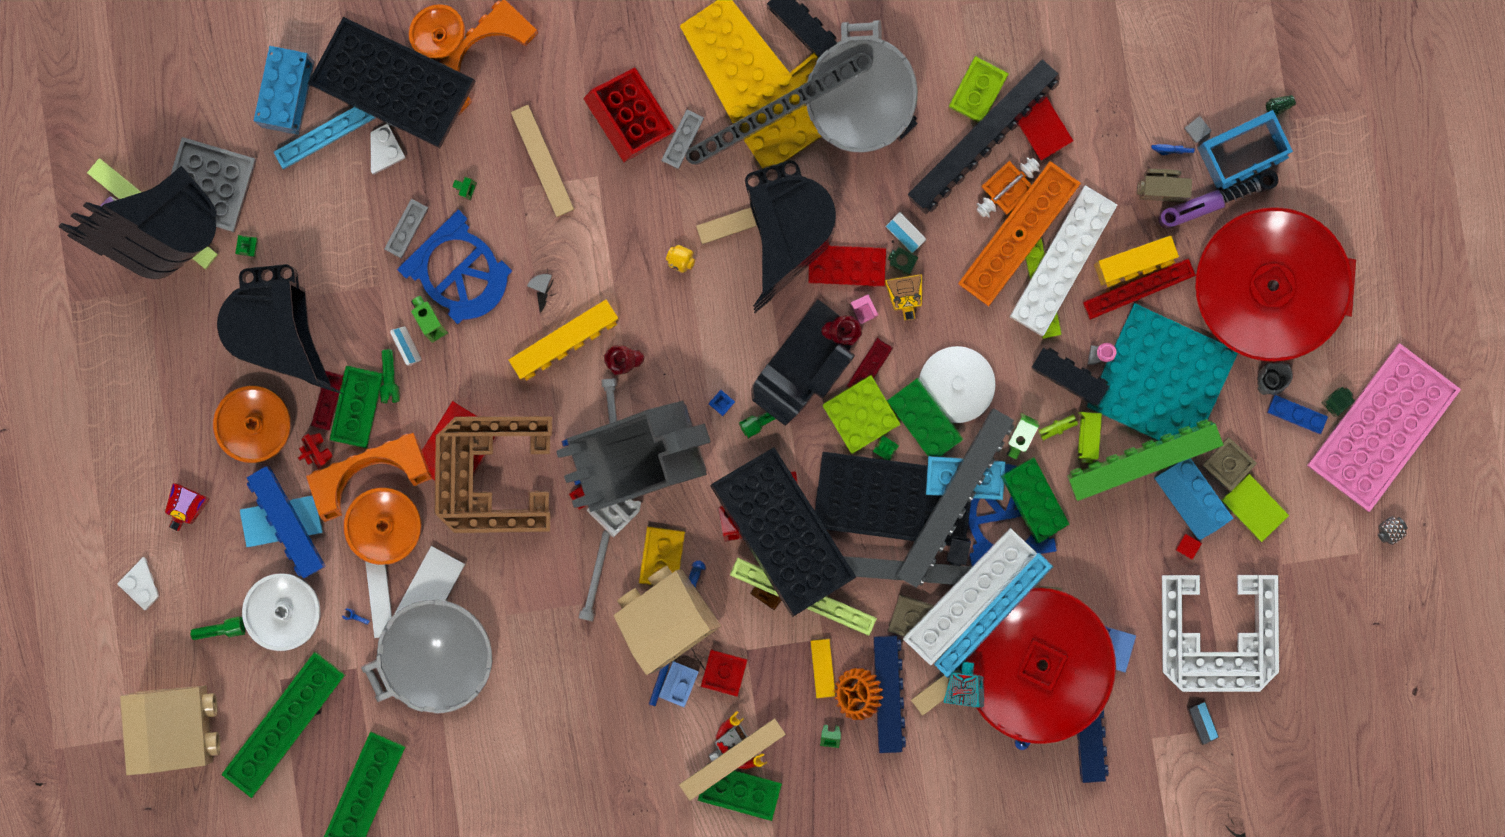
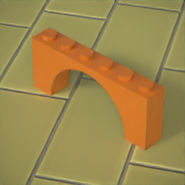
M498 0L492 6V11L480 18L478 21L480 24L475 29L471 28L465 34L466 38L458 49L451 55L442 58L439 63L460 72L461 63L466 52L476 42L491 36H504L512 38L526 47L536 37L538 31L506 0ZM469 96L467 97L458 115H460L472 103V100L469 98Z
M414 433L404 434L399 439L387 441L382 446L367 449L362 454L350 456L347 460L333 463L325 469L315 470L310 475H307L306 478L321 519L327 522L342 516L341 496L350 478L365 467L375 464L395 466L407 474L413 486L431 480L432 478L423 452Z

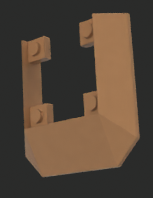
M552 416L454 417L436 435L435 514L454 533L550 532L549 492L529 491L528 509L492 510V492H473V455H493V436H530V454H550Z

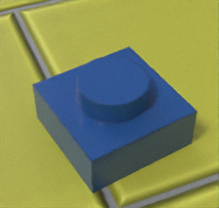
M720 390L708 404L721 416H724L735 401Z

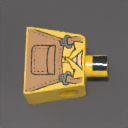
M922 274L885 280V286L894 311L902 310L904 321L915 319L914 308L922 306Z

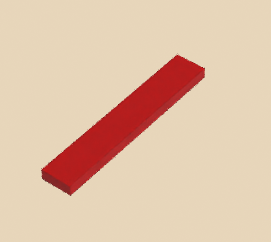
M1188 258L1084 301L1082 304L1089 320L1190 279L1196 276Z

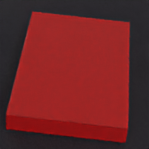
M1047 97L1040 104L1036 103L1032 107V112L1027 117L1023 116L1018 121V126L1040 162L1073 142L1072 137Z

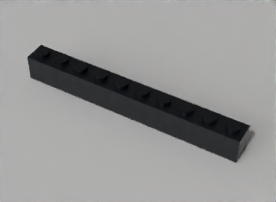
M770 0L767 3V8L818 59L826 50L837 44L835 41L836 36L830 30L826 31L822 27L823 23L817 17L813 18L809 14L810 10L803 3L799 4L796 0ZM913 115L906 130L897 138L900 142L917 126L918 123L916 122L917 118L915 115Z
M1042 59L908 193L910 201L925 214L929 211H934L938 206V202L942 198H947L952 192L951 189L956 184H961L965 179V175L969 171L975 170L979 164L978 162L983 157H988L992 152V148L996 144L1002 143L1006 137L1005 135L1019 125L1018 121L1023 116L1027 117L1032 112V107L1036 103L1040 104L1045 99L1046 94L1059 85V74Z

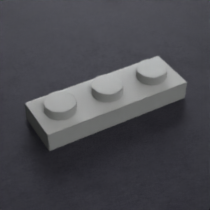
M688 109L686 110L661 160L662 162L679 170L704 117Z
M411 199L384 249L402 259L429 208Z

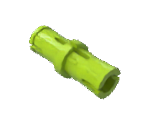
M1074 414L1060 421L1055 420L1053 424L1039 429L1038 432L1041 434V439L1044 441L1056 434L1061 435L1063 431L1077 426L1078 422L1075 421Z

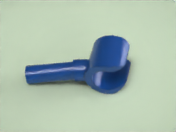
M345 609L351 613L349 618L342 615L345 620L354 619L367 625L370 622L355 614L353 609Z

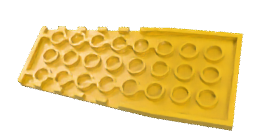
M717 0L680 25L733 124L800 87L733 0ZM796 94L792 96L791 103L798 105L800 97ZM777 104L774 108L777 115L783 112L781 104ZM805 105L746 138L744 141L763 169L787 161L822 136L817 132L818 130L810 120L807 106ZM762 113L758 116V122L764 124L767 117ZM748 123L742 124V132H749L750 125Z

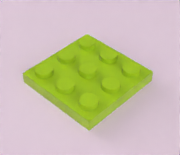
M872 375L822 404L851 454L901 425Z

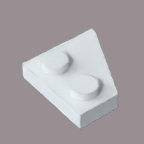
M388 123L371 132V173L373 175L406 158Z
M142 557L117 583L144 610H147L160 597L145 557Z

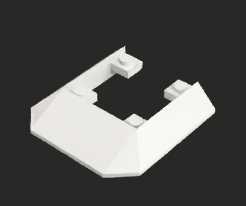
M1162 575V672L1182 692H1260L1279 673L1278 575H1237V594H1255V633H1237V652H1200V633H1182V595H1200V575Z

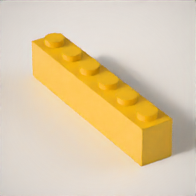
M607 299L508 360L521 380L525 379L528 381L536 376L535 372L539 369L544 371L552 366L551 362L555 359L560 361L569 355L568 351L573 348L576 351L585 345L584 341L589 338L591 341L601 335L600 332L605 328L610 330L617 326L616 322L619 319Z

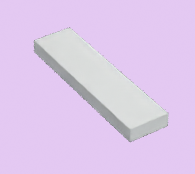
M365 562L374 638H379L387 622L392 618L386 565Z

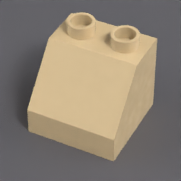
M665 566L648 578L653 587L641 595L634 588L617 600L622 609L614 614L615 620L632 655L646 675L661 670L721 627L719 621L682 569L672 573L668 566Z
M207 685L138 691L120 696L126 775L205 766L213 762L212 756L220 755L219 733L210 732L209 717L217 716V699L215 693L207 694Z

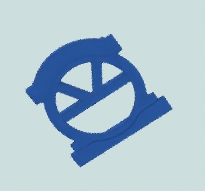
M457 210L397 269L406 279L409 276L415 281L420 279L429 296L440 305L450 309L448 315L457 324L462 320L481 317L494 309L505 293L507 277L512 272L503 261L499 263L496 261L493 252L481 239L467 232L470 228L465 223L468 218L460 210ZM450 240H462L477 247L436 288L433 287L428 275V261L432 252L440 244ZM483 254L488 262L489 272L486 273L468 267ZM462 274L488 281L485 290L475 299L468 300ZM454 281L456 282L460 301H453L441 295Z
M1005 464V473L1015 468L1016 465ZM1010 497L1006 511L996 500L985 499L996 513L979 517L976 515L980 499L973 498L971 500L968 523L971 533L977 541V544L973 545L974 553L969 554L971 566L994 545L983 536L978 524L1022 517L1019 510H1014L1016 504L1012 497ZM1030 535L1025 541L1036 553L1045 554L1057 551L1054 538H1047L1040 543H1036L1033 536Z

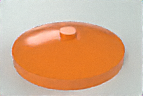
M245 386L233 390L221 400L214 414L213 430L217 443L227 455L238 461L258 463L271 459L286 445L291 432V417L286 404L276 393L259 386Z
M375 488L360 494L350 504L344 518V534L349 547L359 558L372 564L386 565L404 559L414 550L421 535V517L416 505L408 496L391 488Z

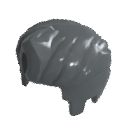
M1283 361L1265 364L1258 372V391L1262 395H1275L1284 391L1293 379L1290 364Z

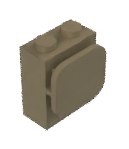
M1147 169L1144 172L1145 177L1140 183H1137V195H1140L1139 200L1186 202L1191 198L1192 179L1178 178L1181 176V171Z

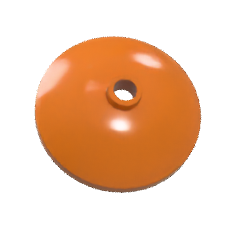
M437 4L424 8L411 22L409 28L411 46L416 52L431 59H442L451 55L463 41L465 33L463 19L455 9L447 5Z

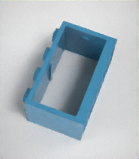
M269 46L254 116V122L261 128L299 135L309 90L307 83L311 78L314 60L308 53Z
M1273 110L1203 142L1197 147L1216 188L1222 187L1223 190L1237 183V179L1243 181L1254 175V171L1261 173L1272 166L1271 163L1273 162L1275 165L1286 161L1289 158L1288 155L1293 152ZM1266 124L1280 154L1259 164L1255 163L1248 167V169L1225 179L1211 149Z

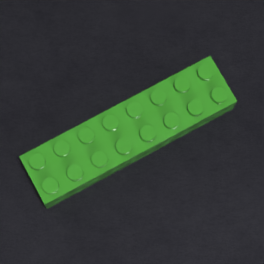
M1205 419L1197 422L1196 427L1190 428L1187 426L1178 430L1179 433L1175 435L1168 433L1161 436L1159 441L1153 442V440L1142 443L1143 447L1135 449V447L1124 450L1125 454L1120 456L1113 454L1106 457L1107 461L1090 463L1086 469L1076 468L1071 470L1067 478L1076 500H1082L1224 446L1216 424Z

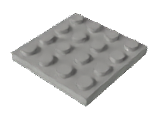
M182 137L171 174L182 166L213 203L217 212L215 216L216 227L235 232L257 159Z

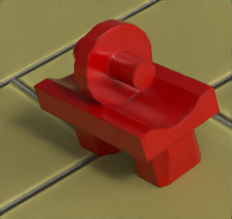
M308 433L301 439L304 446L299 448L302 455L298 459L299 461L305 459L308 465L314 462L317 469H320L333 456L328 448L319 452L316 447L324 442L320 433L312 435Z

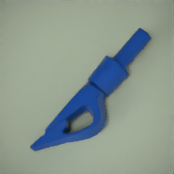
M1168 144L1151 145L1154 151L1163 156L1173 153L1195 152L1194 148H1183V146Z

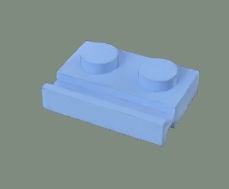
M673 661L659 698L685 707L699 671Z

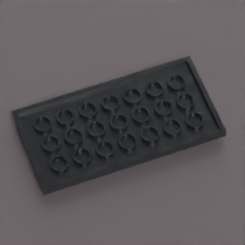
M343 17L307 84L440 149L476 81L465 74Z
M775 447L710 485L792 617L856 578Z
M822 452L815 512L826 530L915 541L941 496L926 495L928 465ZM966 502L964 515L961 519L957 518L954 525H956V528L952 535L967 537L971 502ZM947 535L946 539L944 540L945 542H947L946 546H949L951 539L950 535Z

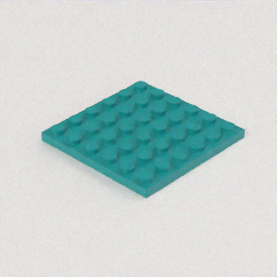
M1134 303L1114 345L1116 356L1112 361L1106 362L1100 375L1101 378L1109 382L1110 390L1099 408L1089 403L1086 408L1102 413L1103 416L1159 441L1161 440L1160 437L1165 434L1171 433V435L1179 433L1178 430L1187 426L1193 428L1197 426V422L1205 419L1208 420L1238 353L1216 340Z

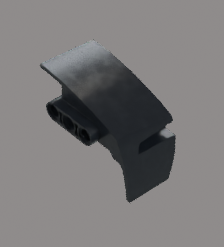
M817 299L793 333L766 365L751 388L752 401L784 426L789 424L806 407L815 394L823 399L855 357L849 351L853 345L837 344L832 339L829 340L822 335V327L827 322H832L841 316L819 299Z

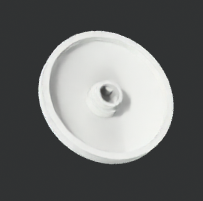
M948 347L936 352L926 361L919 376L920 381L951 423H964L977 418L989 407L994 397L995 376L990 364L981 354L966 347Z
M273 574L256 582L248 591L242 608L244 626L251 638L259 645L275 651L295 649L307 642L315 633L321 615L319 599L313 588L303 579L291 574Z

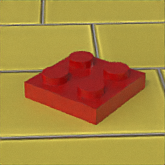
M711 649L700 687L738 697L748 659Z

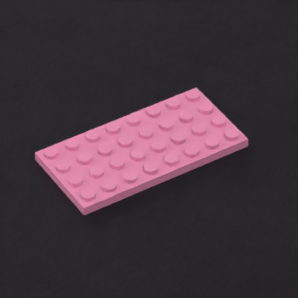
M1399 343L1307 466L1367 512H1370L1461 389Z

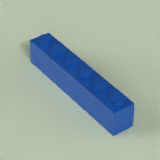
M266 466L246 477L249 481L247 482L249 490L252 493L255 492L258 497L256 499L258 506L267 513V516H265L270 526H274L277 531L275 533L277 540L285 545L286 549L284 552L286 556L295 563L294 570L297 575L307 578L325 568V563L271 467Z

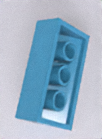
M1191 458L1170 466L1154 478L1198 541L1234 519Z

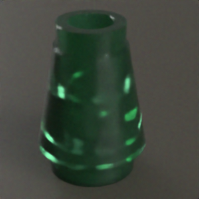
M1293 95L1269 99L1265 106L1267 112L1273 110L1277 117L1295 106L1296 101Z

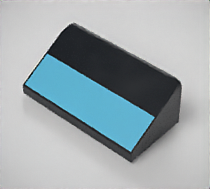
M1205 701L1187 708L1201 745L1219 738Z

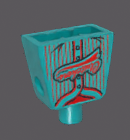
M963 662L962 673L952 672L944 703L978 708L984 707L983 676L973 674L974 663Z

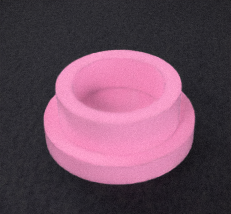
M1103 343L1097 349V356L1103 362H1110L1116 356V348L1110 343Z

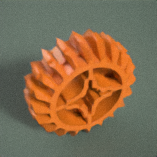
M853 668L845 671L844 675L839 677L840 681L835 683L838 689L834 690L837 693L834 699L839 702L836 706L841 707L840 713H846V717L852 718V720H865L878 712L877 707L882 705L879 700L884 697L880 695L883 689L878 687L881 682L875 681L876 675H871V671H865L863 668ZM855 679H858V682L855 683L854 686H852L851 684L853 683V681ZM863 702H865V706L862 709H859V706L862 705Z

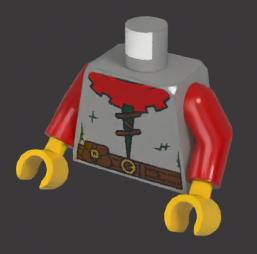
M738 711L723 722L717 731L715 744L718 750L709 754L712 761L748 737L740 724L744 718L741 720L736 718V715L739 713ZM764 753L756 755V757L754 756L737 769H749L767 764V762H762L760 757L764 756Z

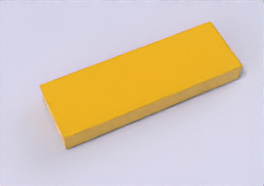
M830 639L811 640L816 698L835 697Z

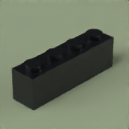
M1043 348L1032 365V370L1099 408L1110 390L1109 382L1101 377L1096 379L1091 376L1092 372L1084 367L1079 369L1074 366L1075 362L1067 357L1065 359L1058 356L1059 353L1054 349L1048 348L1047 350Z

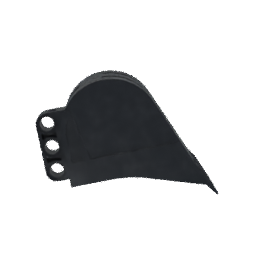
M792 160L751 172L745 177L749 202L762 241V294L753 305L755 307L753 309L754 314L825 252L834 236L836 210L830 194L818 182L802 176L798 164ZM788 166H792L796 169V172L789 175L785 172V169ZM770 172L776 173V180H768L767 174ZM751 178H756L759 184L752 187L748 184V181Z
M180 166L160 184L147 191L118 199L102 206L88 202L84 203L83 207L93 214L89 217L78 213L71 214L73 219L81 223L77 227L64 223L58 225L60 229L68 233L67 236L100 256L105 255L144 278L162 279L173 274L210 245L216 233L215 216L217 212L206 193L187 171Z
M288 264L243 269L239 274L240 288L234 290L227 297L220 308L217 318L218 335L226 350L234 357L245 362L343 394L332 387L313 343L308 325L305 288L299 286L298 271ZM291 269V277L285 279L284 272ZM271 271L273 277L271 280L266 281L265 274ZM252 273L254 276L253 280L247 283L246 276Z

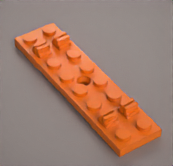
M1050 161L959 281L958 285L989 307L1080 187L1081 183ZM1018 230L1023 232L1022 237L1016 236Z

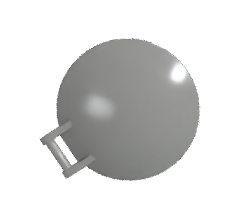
M874 20L872 23L855 24L842 22L841 41L837 42L836 45L826 50L819 57L807 81L809 82L859 53H865L872 58V67L868 71L806 105L810 120L818 130L817 132L834 146L850 152H871L891 144L906 130L913 118L917 105L918 87L914 70L908 59L899 49L882 40L880 20ZM873 30V35L850 37V32ZM861 57L858 61V65L862 68L868 64L866 57ZM849 66L842 68L841 73L843 77L850 75L851 69ZM827 76L825 78V85L828 87L833 85L834 78ZM811 85L808 88V94L813 96L817 93L815 85Z
M423 600L402 608L392 616L379 637L376 660L363 665L361 669L363 673H366L373 687L377 702L394 696L396 699L407 704L408 707L417 711L446 713L467 705L483 689L491 672L492 647L484 627L468 610L448 601ZM374 668H377L387 689L384 692L374 674Z

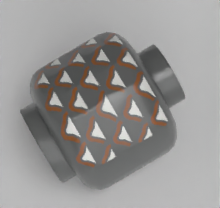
M1391 516L1378 526V537L1383 543L1387 542L1394 545L1407 535L1406 530L1408 527L1400 517Z

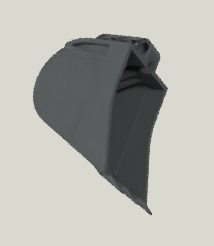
M679 401L648 409L567 438L569 446L556 451L558 458L572 455L577 471L564 476L566 483L580 480L585 496L573 500V507L577 508L588 505L589 511L593 512L707 475V468L699 446L708 444L711 440L705 424L693 427L687 405L684 401Z

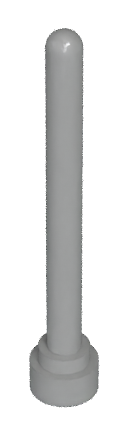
M616 378L601 380L602 387H604L607 395L609 424L617 421L614 390H616L615 386H617Z
M606 530L602 534L586 605L580 611L578 617L588 621H594L595 616L592 608L610 537Z

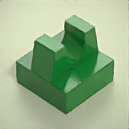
M465 177L463 182L454 180L452 187L460 191L459 196L471 201L477 182Z
M238 235L235 254L256 257L258 238Z
M883 435L873 452L885 460H890L899 445Z
M824 725L820 746L839 748L841 740L840 726H836L835 731L831 732L828 731V725Z

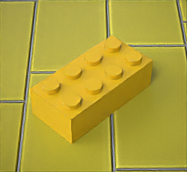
M1170 235L1099 260L1094 264L1101 286L1107 285L1108 288L1120 283V279L1124 278L1125 281L1134 279L1139 276L1138 273L1143 272V275L1157 270V266H1161V269L1175 263L1174 260L1179 255Z

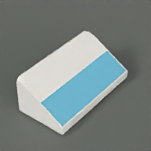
M900 212L885 226L911 253L916 251L926 241V238Z
M400 327L391 330L390 333L405 364L411 366L421 361V357L407 328Z

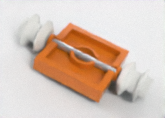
M1027 157V163L1025 165L1020 164L1021 171L1008 161L981 186L991 198L983 197L984 202L976 204L978 206L976 210L983 218L985 216L990 218L989 213L991 211L996 212V204L1006 215L1017 206L1032 186L1025 177L1034 178L1033 172H1040V165L1034 158L1029 159Z

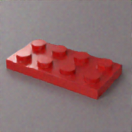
M829 246L825 252L809 265L808 284L885 287L886 248Z

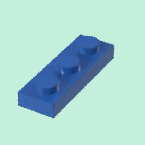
M1273 395L1266 412L1319 435L1322 433L1328 416L1277 395Z

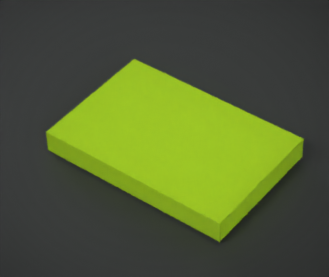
M975 56L949 108L979 123L990 111L1009 73Z
M1250 474L1241 480L1221 500L1260 542L1266 539L1289 516Z

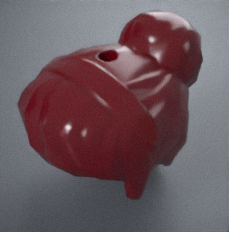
M844 315L832 322H827L822 327L821 333L825 338L832 339L837 344L854 345L862 335V327L853 316Z
M619 345L612 346L603 355L604 363L613 375L629 373L634 367H640L645 358L639 350H632L626 346Z

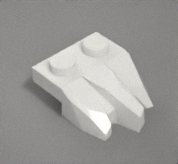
M631 499L590 512L588 508L587 511L614 538L639 513L641 502Z

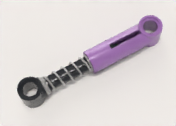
M1267 170L1255 176L1252 180H1248L1247 183H1241L1239 186L1234 185L1233 188H1227L1226 191L1215 190L1167 208L1160 213L1158 218L1159 224L1163 228L1169 229L1225 207V203H1229V201L1234 199L1236 201L1237 198H1244L1245 195H1251L1253 192L1270 191L1277 186L1279 181L1278 175L1274 171ZM1264 176H1268L1271 179L1270 186L1264 184ZM1195 207L1196 210L1180 216V212ZM1167 213L1174 217L1173 223H1168L1165 220Z

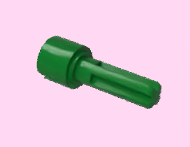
M384 349L381 351L384 384L380 387L381 403L386 404L389 396H391L393 403L400 402L399 386L395 384L393 351L391 349Z
M765 412L757 417L751 415L740 421L739 425L744 435L749 439L760 433L762 427L775 420V418L768 412Z
M243 617L225 619L223 624L192 629L190 636L192 640L226 635L230 638L245 635L246 628Z

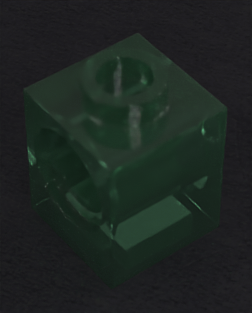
M898 247L896 251L892 249L887 260L891 261L890 267L909 276L919 257ZM897 257H906L907 264L903 266L899 265L897 263Z
M1339 387L1321 403L1333 417H1336L1353 404L1355 400L1352 398L1354 396L1348 388Z

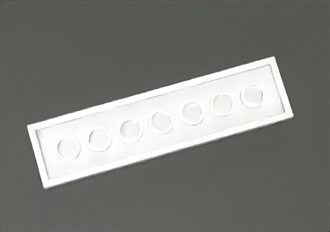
M1086 185L1083 186L1009 316L1010 318L1040 336H1044L1115 211L1117 204Z
M1010 528L903 637V640L932 665L1038 553Z

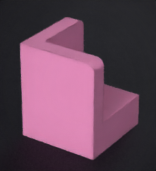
M869 295L861 297L850 304L860 324L878 316Z

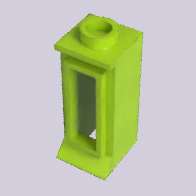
M1078 412L1083 419H1080L1078 454L1080 456H1077V459H1082V463H1093V460L1099 459L1102 413Z

